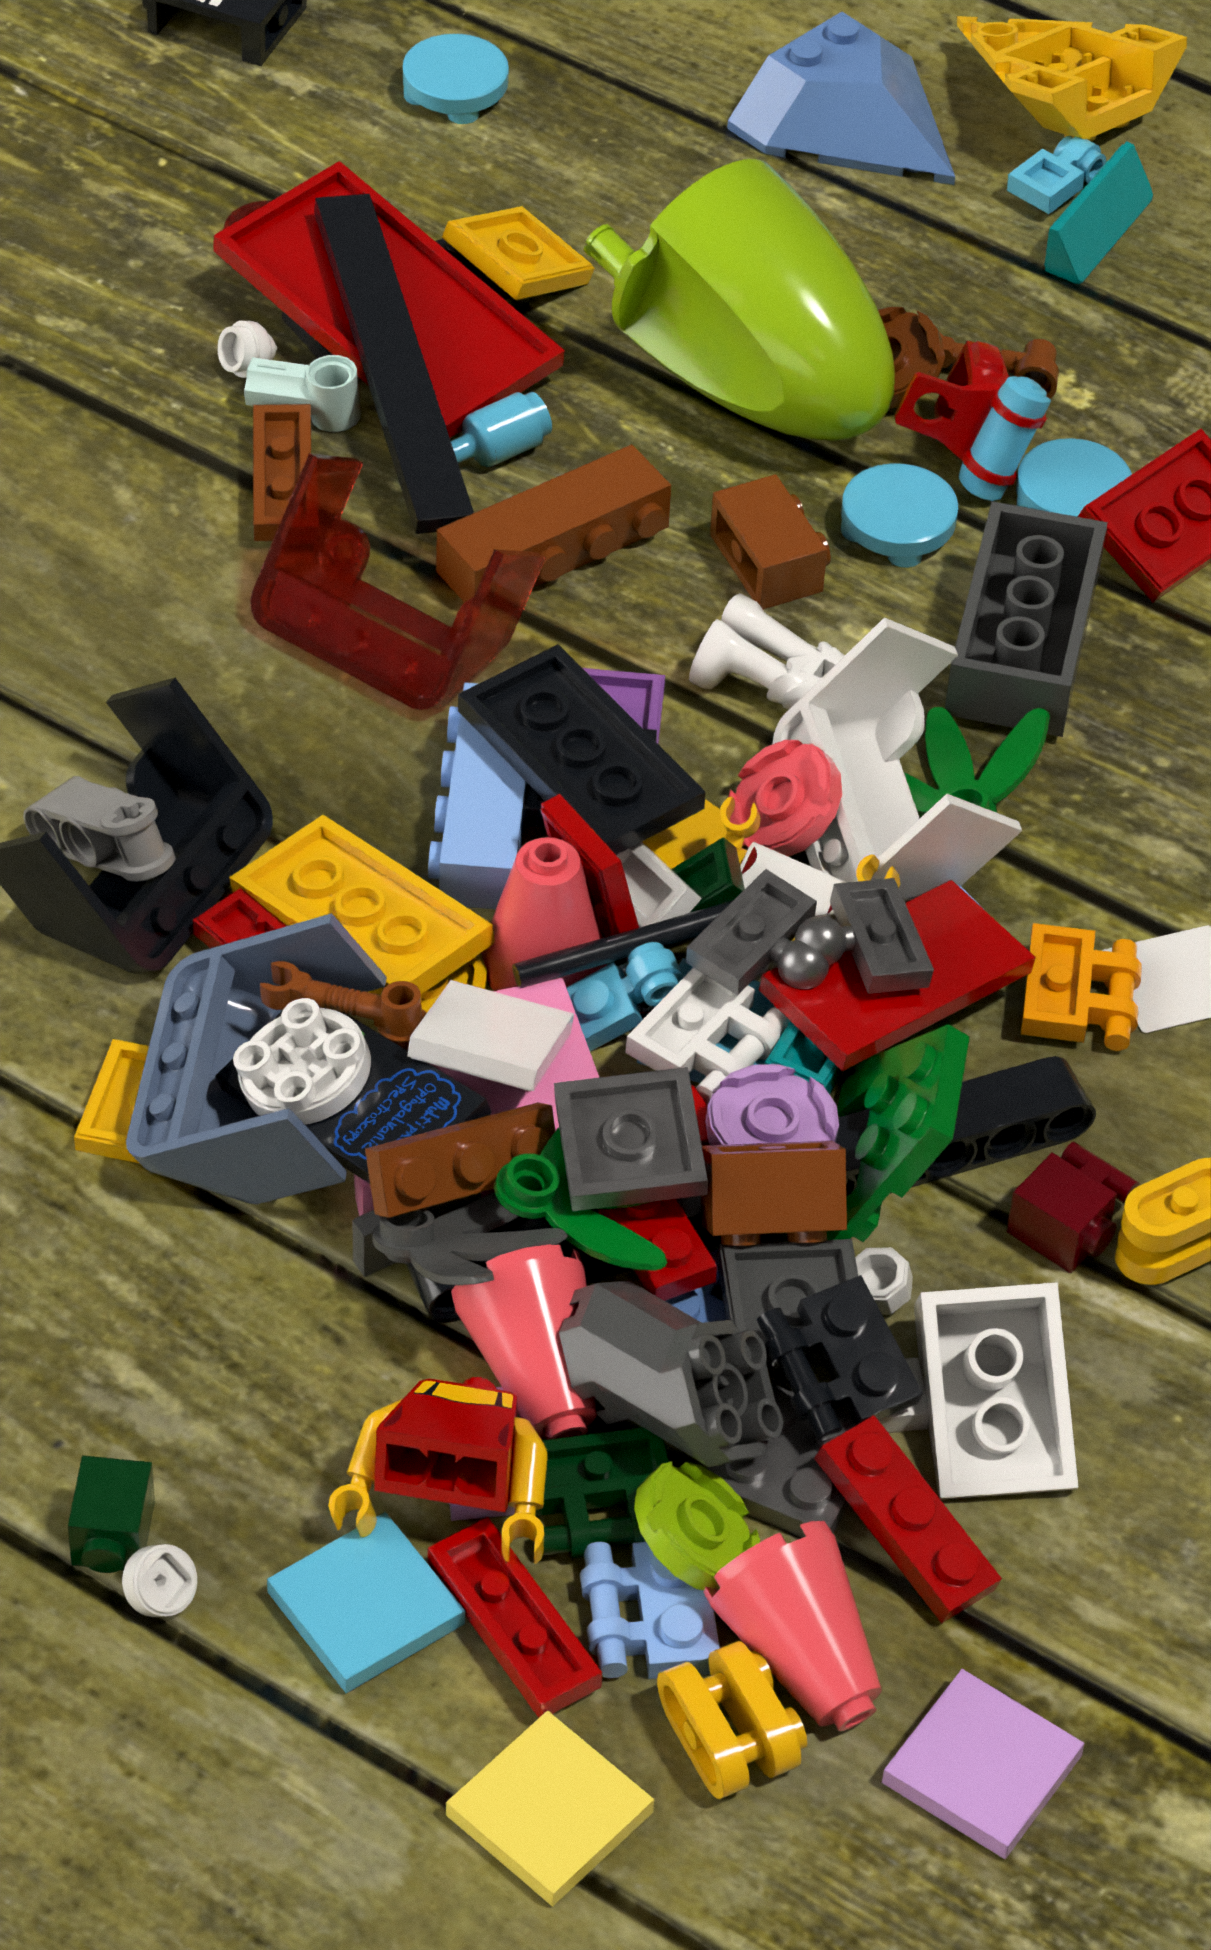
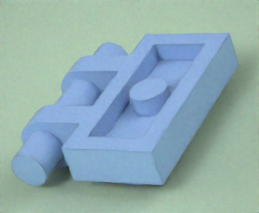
M594 1542L589 1544L584 1552L585 1568L581 1570L580 1583L583 1598L590 1601L593 1621L587 1627L589 1649L598 1658V1666L602 1671V1676L605 1678L623 1676L628 1670L626 1656L645 1655L648 1679H657L658 1673L684 1662H690L700 1675L710 1674L708 1657L710 1652L719 1649L714 1610L704 1595V1591L695 1589L675 1577L654 1556L646 1542L633 1543V1567L620 1568L617 1564L613 1563L612 1549L608 1543ZM637 1600L640 1621L628 1622L621 1618L620 1601Z

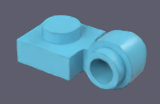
M1066 136L1058 143L1053 154L1042 148L1008 174L1007 191L1050 214L1082 190L1084 181L1089 183L1105 165L1106 156L1101 153L1100 146L1090 140L1077 136L1074 138Z
M658 942L642 944L635 948L628 956L629 964L626 967V977L623 971L612 962L566 987L590 1052L635 1028L643 1020L637 1004L645 1001L649 1006H657L683 979L682 972L671 950L665 949Z

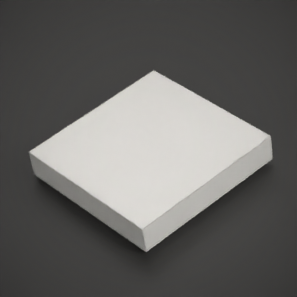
M450 980L411 1034L407 1056L411 1057V1059L531 1092L535 1090L570 1036L574 1013Z

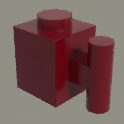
M1073 1141L1065 1148L1061 1157L1051 1152L1013 1192L1006 1232L1064 1270L1072 1273L1089 1254L1093 1257H1098L1107 1248L1117 1228L1116 1223L1112 1221L1116 1199L1125 1204L1128 1194L1138 1187L1140 1183Z

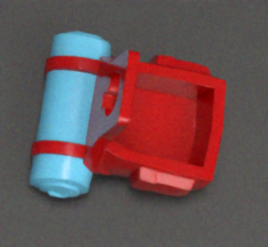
M966 341L946 381L921 372L915 373L897 408L894 418L896 424L943 443L955 456L963 461L959 472L961 484L972 495L994 501L1001 499L1008 485L1015 483L1018 477L1017 467L1037 428L1042 429L1048 419L1046 418V411L1051 403V399L1046 396L1047 392L1034 380L1023 376L1010 377L998 347L979 341ZM928 393H937L939 396L934 405L935 419L928 420L918 416L914 411V406L919 397Z

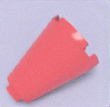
M537 838L527 842L518 851L491 920L495 942L481 952L487 969V981L494 991L517 987L512 970L514 963L604 938L579 854L569 843L557 838ZM607 964L559 978H563L566 987L605 967Z
M548 1244L522 1248L487 1261V1267L493 1272L495 1280L479 1284L455 1285L451 1293L456 1313L503 1390L510 1391L518 1397L517 1413L519 1416L530 1421L541 1439L550 1440L586 1435L588 1432L587 1426L597 1417L595 1413L597 1412L596 1398L591 1397L583 1400L571 1387L559 1336L564 1319L574 1316L579 1304H570L574 1291L587 1286L585 1266L583 1265L580 1253L573 1249L570 1258L564 1257L560 1245Z
M810 1521L800 1524L806 1536L804 1538L787 1544L781 1533H777L741 1553L714 1575L720 1589L706 1587L703 1593L711 1608L750 1651H756L766 1659L772 1675L819 1726L835 1724L838 1731H845L862 1723L876 1712L872 1701L880 1695L882 1689L836 1537L825 1521Z

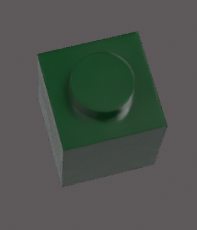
M82 1455L68 1521L72 1566L87 1567L100 1573L124 1571L129 1558L137 1550L147 1546L155 1505L152 1462Z

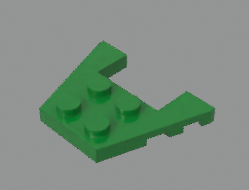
M947 1024L871 1056L844 1070L837 1108L838 1116L841 1117L869 1109L870 1112L867 1128L861 1135L855 1150V1157L860 1161L856 1188L846 1197L847 1230L827 1231V1240H842L854 1237L864 1242L878 1226L881 1205L885 1198L891 1192L902 1198L953 1140L970 1036Z

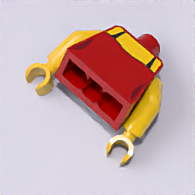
M471 1377L462 1384L430 1378L420 1380L403 1399L370 1413L366 1418L346 1472L352 1477L351 1482L334 1490L329 1497L328 1506L336 1530L339 1531L345 1515L352 1510L358 1509L356 1527L360 1537H366L371 1534L377 1522L376 1513L369 1497L372 1484L374 1485V1491L504 1513L509 1505L515 1508L514 1515L510 1516L502 1527V1556L509 1562L510 1543L517 1538L526 1537L535 1543L534 1564H537L542 1559L544 1553V1526L540 1519L536 1517V1510L542 1509L544 1505L548 1459L547 1449L530 1421L517 1417L518 1397L514 1393L498 1390L493 1383L482 1377Z

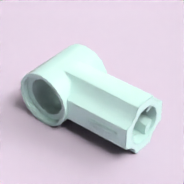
M327 355L319 357L311 362L310 365L252 357L247 368L244 388L246 405L253 407V405L311 404V420L313 424L319 429L328 432L348 430L360 420L361 405L357 368L354 362L347 357Z

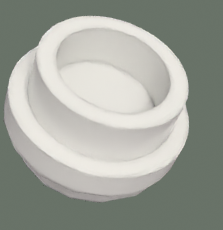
M254 321L236 322L233 326L225 328L218 340V357L221 365L226 371L233 372L241 378L247 377V368L252 357L273 360L277 350L273 338L259 323Z

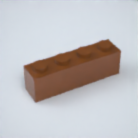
M631 444L437 529L436 572L468 608L476 614L498 603H504L512 597L540 584L553 581L561 575L596 559L605 558L610 553L643 538L652 537L659 531L668 528L671 484Z

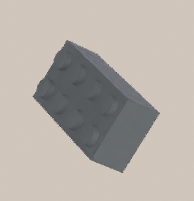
M991 501L955 645L958 656L951 662L945 709L951 716L1014 728L1029 711L1042 708L1050 714L1047 734L1063 737L1099 577L1108 522Z

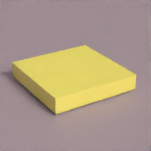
M548 1710L446 1802V1816L552 1907L654 1811V1798Z

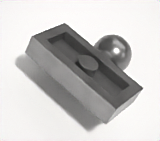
M765 869L687 946L686 963L737 996L772 960L777 963L779 975L786 984L797 989L815 988L825 980L829 970V963L818 951L799 940H792L795 938L799 926L805 920L815 916L817 901Z
M894 878L834 884L830 904L837 921L827 916H813L805 920L796 931L795 940L802 941L818 951L828 961L829 966L836 963L844 952H851L868 994L928 988L930 986L934 968Z

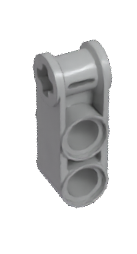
M73 776L24 810L23 818L30 835L47 832L67 858L78 861L86 867H96L122 876L128 881L136 882L154 878L167 871L176 860L172 846L162 840L155 822L158 815L157 807L150 798L137 797L124 793L116 787L108 788L89 782L80 776Z

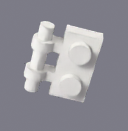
M693 967L627 1036L625 1053L655 1071L688 1067L689 1073L695 1069L704 1074L706 1077L696 1087V1090L708 1106L712 1094L720 1088V1082L730 1073L751 1066L758 1059L765 1060L769 1057L790 1020L776 1007L770 1008L763 1017L749 1010L754 1002V988L747 985L737 996ZM727 1033L739 1040L729 1053L716 1046Z

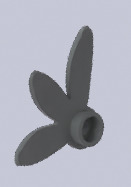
M492 1192L434 1219V1215L424 1208L390 1218L380 1216V1224L374 1228L372 1233V1243L388 1259L397 1263H412L421 1275L431 1281L447 1285H471L495 1279L491 1270L468 1260L489 1261L499 1255L526 1247L548 1244L556 1245L565 1240L568 1235L559 1228L486 1233L519 1217L505 1209L498 1201L495 1192Z

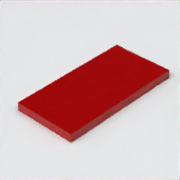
M340 161L214 235L213 251L331 354L347 357L353 361L357 368L358 377L368 385L316 221L314 207L315 198L370 194L450 438L462 431V422L468 414L511 394L525 391L563 366L565 353L563 348Z

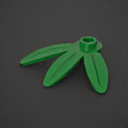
M943 707L931 708L926 719L925 742L928 765L938 789L936 790L904 772L919 817L927 813L946 794L998 813L995 804L1014 791L1035 765L1045 743L1050 719L1049 712L1042 708L1029 711L996 750L979 780H975L970 751L958 725Z
M559 1128L549 1139L540 1155L530 1153L518 1155L498 1172L494 1183V1191L498 1201L505 1209L523 1218L537 1219L545 1217L553 1228H559L566 1232L568 1235L567 1241L588 1255L609 1264L637 1270L656 1271L664 1268L668 1263L664 1252L659 1247L625 1226L591 1209L572 1211ZM649 1202L636 1203V1204H628V1205H620V1206H612V1207L595 1208V1209H619V1208H628V1207H632V1206H638V1205L646 1204V1203H649Z

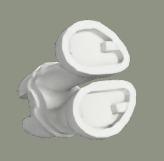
M739 593L728 602L721 621L716 619L708 629L692 662L689 681L703 689H712L720 684L729 673L746 676L769 689L766 695L769 701L782 704L783 708L789 710L845 655L837 648L832 647L828 642H820L818 647L807 643L766 614L757 601ZM761 649L766 650L784 659L785 661H787V664H783L782 662L773 658Z

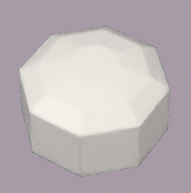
M892 1247L866 1248L855 1257L858 1276L862 1275L882 1315L893 1314L911 1299L913 1276L909 1262Z

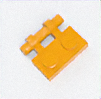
M1033 923L1029 951L1036 959L1032 972L1026 975L1020 1035L1084 1043L1087 1024L1100 1025L1105 1031L1104 1045L1108 1049L1113 1051L1127 1049L1130 1045V1034L1138 1026L1139 1010L1137 1004L1133 1001L1134 990L1141 983L1142 963L1137 959L1136 943L1129 939H1119L1113 943L1112 952L1094 950L1096 932L1094 930ZM1091 981L1104 982L1106 987L1109 988L1108 995L1090 993Z

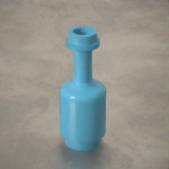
M516 392L468 414L462 422L463 435L451 441L458 463L474 457L481 466L493 467L540 445L543 442V437L552 432V421L546 405L535 392L525 395Z

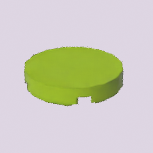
M672 1462L661 1464L636 1490L634 1511L640 1533L654 1556L675 1577L698 1590L704 1591L706 1587L719 1590L720 1587L714 1575L741 1553L760 1543L757 1528L750 1534L748 1526L743 1519L749 1514L745 1503L721 1477L701 1465L685 1462L680 1467L672 1466Z

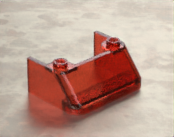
M309 453L251 594L250 606L254 619L265 630L413 709L435 710L446 706L463 690L464 682L470 683L508 645L546 557L537 552L494 549L474 597L461 606L452 627L361 580L370 556L369 541L359 526L344 519L341 515L363 462L355 458Z

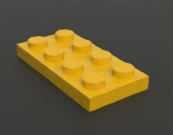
M321 815L229 877L232 893L239 888L243 889L286 926L332 913L386 975L385 987L393 982L407 981L415 984L422 995L495 942L492 923L325 815ZM385 987L375 989L373 991L381 995Z

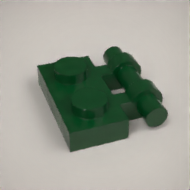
M642 1427L543 1440L548 1456L544 1505L542 1509L536 1510V1516L562 1513L565 1523L563 1525L544 1527L543 1555L569 1552L570 1558L573 1559L584 1557L585 1549L594 1542H605L610 1546L631 1544V1547L633 1543L646 1542L640 1533L634 1511L636 1490L661 1464L669 1462L663 1439ZM616 1505L625 1506L627 1516L589 1521L587 1509Z

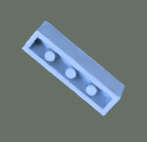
M464 682L463 691L477 685L478 683ZM450 706L447 743H456L455 751L444 750L441 787L450 788L449 796H437L434 831L443 833L442 842L431 841L428 878L439 879V890L466 907L496 909L516 855L522 847L527 782L458 712V707Z

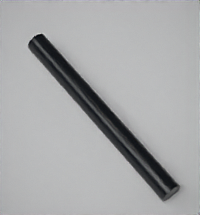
M734 900L514 963L512 970L516 984L520 988H524L628 958L635 948L645 943L658 942L665 947L696 938Z

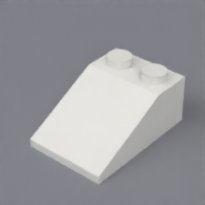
M1058 1282L921 1292L914 1305L919 1365L930 1413L928 1429L940 1500L1077 1490L1078 1478Z

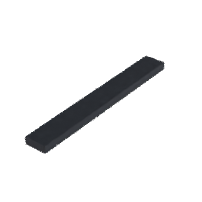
M370 194L315 198L314 214L415 534L437 532V529L471 515L474 511Z

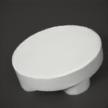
M310 998L297 999L287 1004L280 1017L266 1024L250 1041L240 1045L233 1057L240 1087L254 1112L262 1116L290 1108L304 1125L327 1119L348 1106L363 1089L371 1068L370 1050L358 1025L343 1013L319 1008L316 1001Z

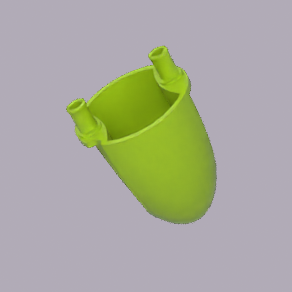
M743 159L726 164L700 178L678 195L650 225L649 237L637 251L632 249L614 231V228L608 224L596 228L587 238L585 243L588 245L584 246V252L614 278L615 288L612 297V316L618 328L665 369L721 406L755 423L785 434L827 441L851 439L867 433L879 424L888 412L894 395L895 369L886 328L876 304L852 261L833 234L803 198L766 162L757 159Z

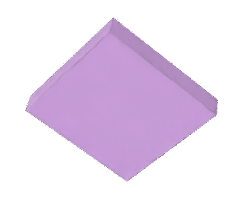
M961 1669L886 1766L883 1772L882 1783L1006 1860L1079 1761L1085 1743L964 1669Z

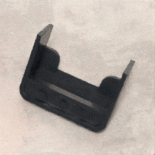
M176 678L113 694L106 702L142 749L128 767L126 788L128 794L150 798L155 802L158 811L155 819L163 842L172 846L176 858L173 865L167 871L154 878L135 882L102 870L94 881L88 885L47 832L0 843V885L38 932L133 974L160 970L168 965L192 935L193 919L218 902L231 885L229 877L249 863L269 837L273 825L272 810L267 798Z

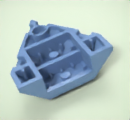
M840 12L768 55L728 119V130L767 155L785 157L787 150L819 154L818 163L901 177L904 170L916 173L928 172L934 174V182L955 185V174L912 56L844 12Z

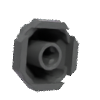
M631 1281L595 1283L574 1291L570 1304H579L574 1316L564 1319L559 1331L571 1387L583 1400L595 1397L605 1409L595 1413L607 1425L633 1421L708 1467L740 1463L764 1456L768 1441L780 1436L783 1428V1417L775 1402L769 1378L765 1344L754 1330L749 1329L741 1332L731 1320L702 1323Z

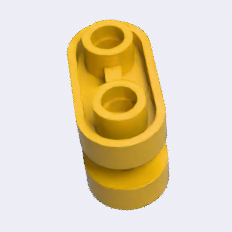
M1201 1158L1136 1187L1128 1194L1122 1214V1228L1119 1231L1115 1249L1116 1264L1126 1277L1137 1283L1157 1285L1211 1261V1158Z
M736 1641L710 1652L708 1664L711 1676L702 1678L698 1670L690 1662H684L658 1673V1693L665 1714L702 1781L716 1799H722L748 1788L750 1779L747 1764L753 1761L757 1763L761 1771L769 1778L800 1766L801 1750L807 1747L805 1728L799 1715L792 1707L783 1708L773 1690L774 1683L766 1659L758 1652H750L744 1643ZM722 1703L740 1735L735 1736L718 1704Z

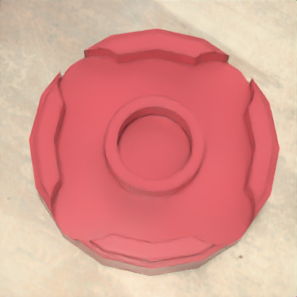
M783 740L763 748L746 762L738 774L742 781L739 783L736 793L730 789L728 796L733 797L735 800L734 811L730 817L731 823L737 825L745 823L750 817L753 803H755L761 818L757 832L751 837L744 838L743 846L748 849L752 842H756L789 857L804 851L822 837L836 817L842 797L841 773L832 758L817 746L802 744L799 740Z

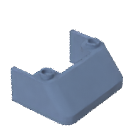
M332 913L191 954L181 960L171 970L164 984L126 1138L127 1150L147 1171L249 1204L265 1203L345 1182L346 1169L290 1108L259 1116L253 1109L224 1092L215 1077L233 1059L235 1051L240 1045L250 1041L261 1028L271 1022L282 1011L268 1008L261 1001L260 983L281 986L272 980V962L285 961L292 963L299 971L308 973L313 980L343 986V988H352L355 991L368 992L385 987L386 975Z

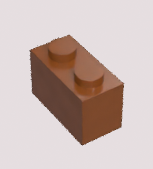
M776 474L713 492L710 536L751 598L757 601L762 609L823 592L825 568L831 561L828 542L821 532H815L804 515L799 498L795 494H789Z
M834 1141L702 1146L708 1188L707 1195L701 1196V1224L713 1236L720 1235L721 1244L731 1246L756 1245L761 1243V1234L787 1233V1241L816 1243L827 1240V1231L847 1230L846 1149Z

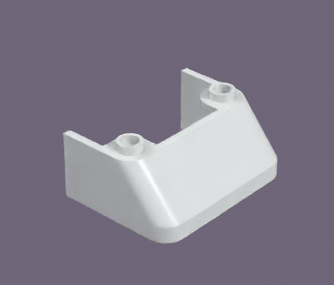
M884 617L780 719L774 732L773 744L783 740H799L802 744L811 743L831 757L841 773L842 797L836 817L822 837L805 849L811 867L845 882H857L856 869L859 862L868 855H875L880 863L877 872L874 873L871 880L884 879L889 868L893 866L899 874V890L905 902L950 880L962 886L1022 832L1019 821L946 794L927 813L919 818L899 759L917 743L924 731V709L918 693L958 656L955 646Z

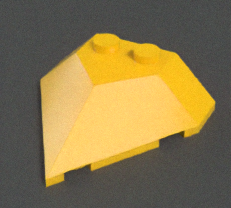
M957 16V27L1043 128L1062 133L1064 137L1071 136L1074 138L1077 136L1090 141H1094L1096 136L1113 128L1126 127L1130 124L1131 120L1152 112L1187 48L1186 36L1142 24H1125V28L1108 33L1092 28L1093 22L1009 18L1008 23L978 22V17Z

